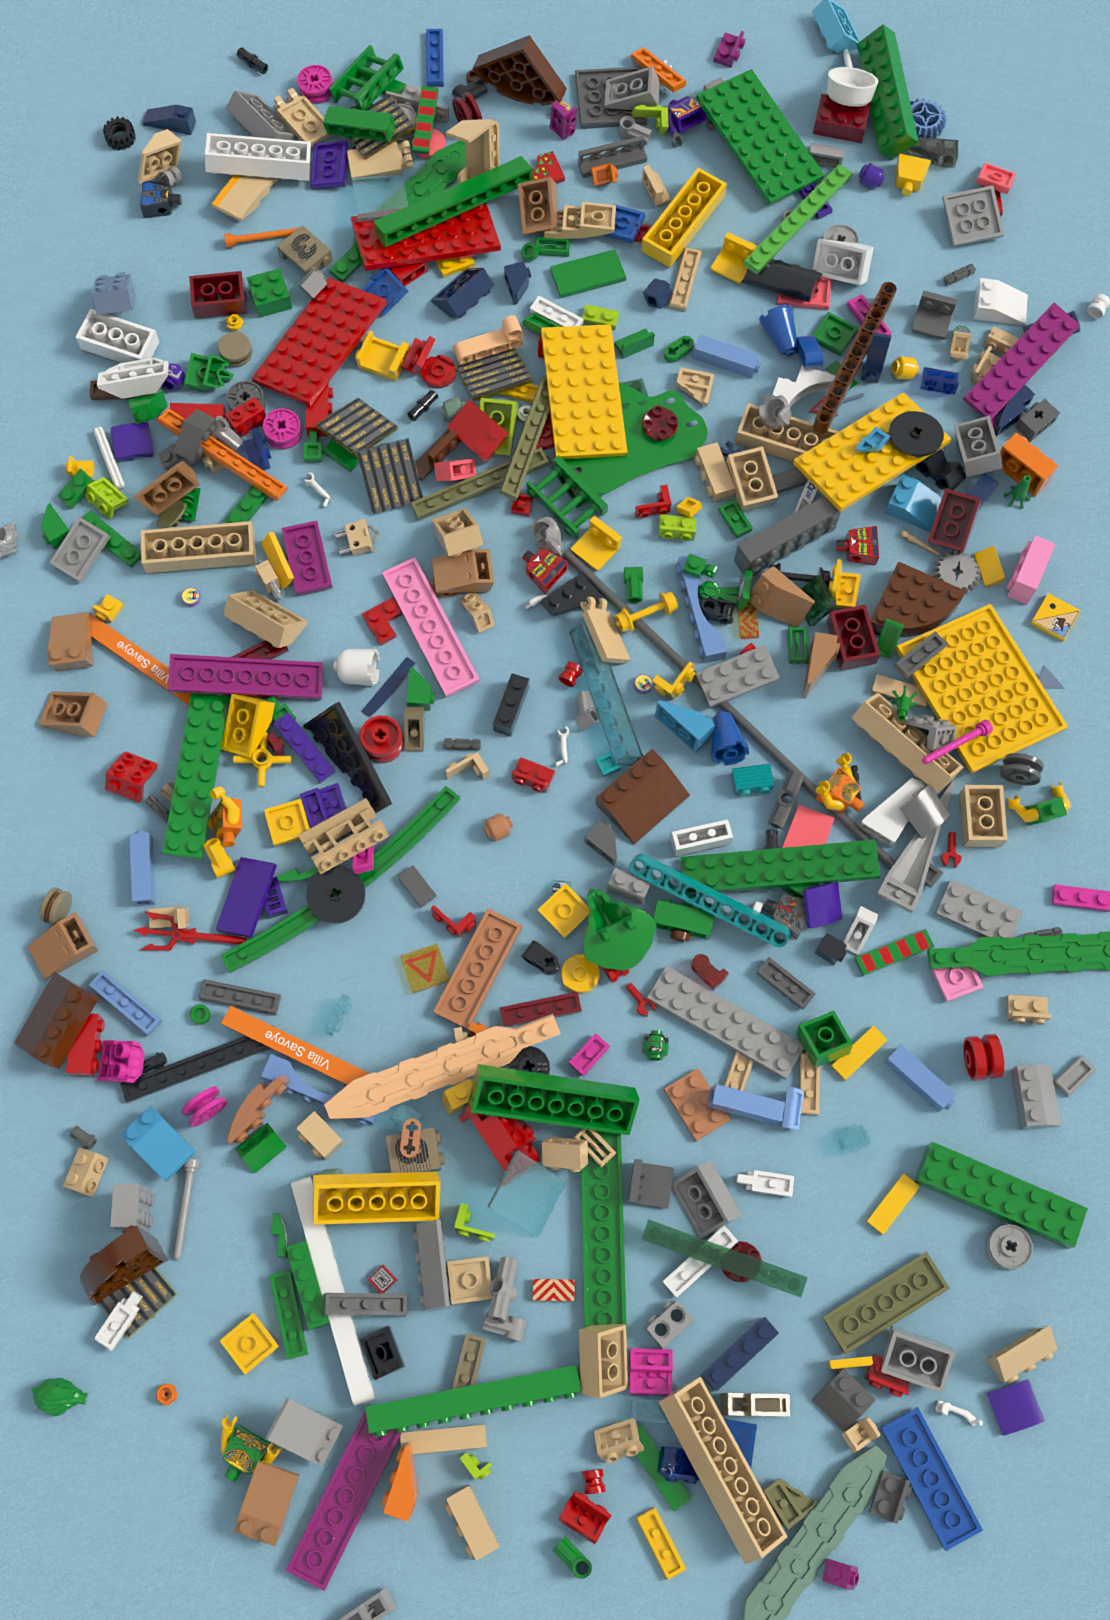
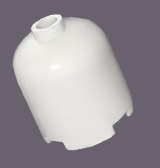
M343 650L337 660L334 661V671H337L340 681L352 685H377L379 670H376V661H380L378 650Z

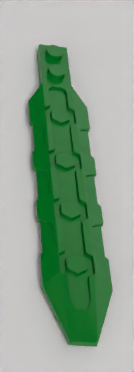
M459 140L436 151L425 162V165L413 177H410L391 199H388L381 206L377 213L400 210L439 193L448 185H451L457 179L458 173L466 165L465 142ZM355 236L352 247L330 268L329 273L342 283L363 263Z
M1110 932L1081 935L1066 933L1059 936L1025 935L1024 937L1015 938L981 937L968 947L928 949L929 970L969 968L984 976H1003L1010 973L1043 974L1044 972L1052 971L1081 972L1082 970L1094 969L1109 971Z

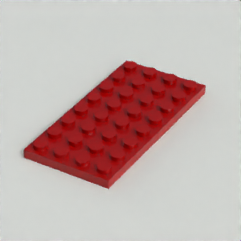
M486 203L387 247L376 237L373 221L398 210L351 217V225L365 271L501 251V244Z
M328 277L326 286L314 299L312 298L253 375L252 381L262 387L311 406L387 305L386 299Z

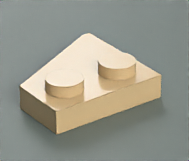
M680 367L676 386L707 407L715 374Z

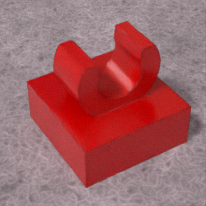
M520 494L517 500L513 501L511 513L529 517L533 499L527 497V495Z

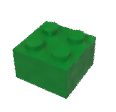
M280 268L246 277L259 318L292 309L290 296Z
M835 1011L798 1025L796 1036L814 1069L850 1054L853 1043Z

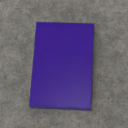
M347 140L314 144L310 185L312 190L345 187Z

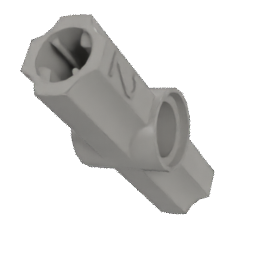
M501 1257L497 1277L490 1283L489 1292L493 1296L488 1320L491 1322L505 1323L509 1303L514 1300L517 1294V1289L513 1283L518 1261L514 1258Z

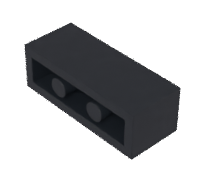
M511 674L493 722V731L512 736L529 690V678Z

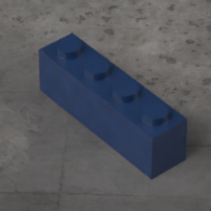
M762 1317L714 1361L701 1376L714 1391H718L775 1338L779 1332L766 1317Z

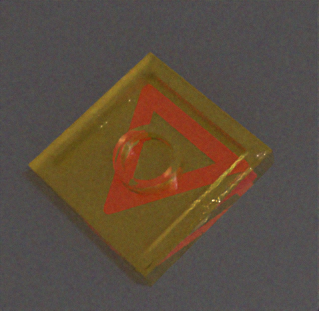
M438 944L400 956L413 994L449 982L450 978Z

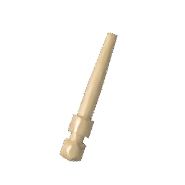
M905 530L901 532L900 536L902 538H907V541L939 555L940 552L918 540L914 535H909Z

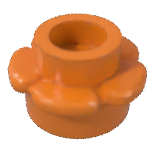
M170 1383L160 1385L156 1394L157 1401L162 1402L163 1405H170L172 1401H175L177 1398L175 1386Z

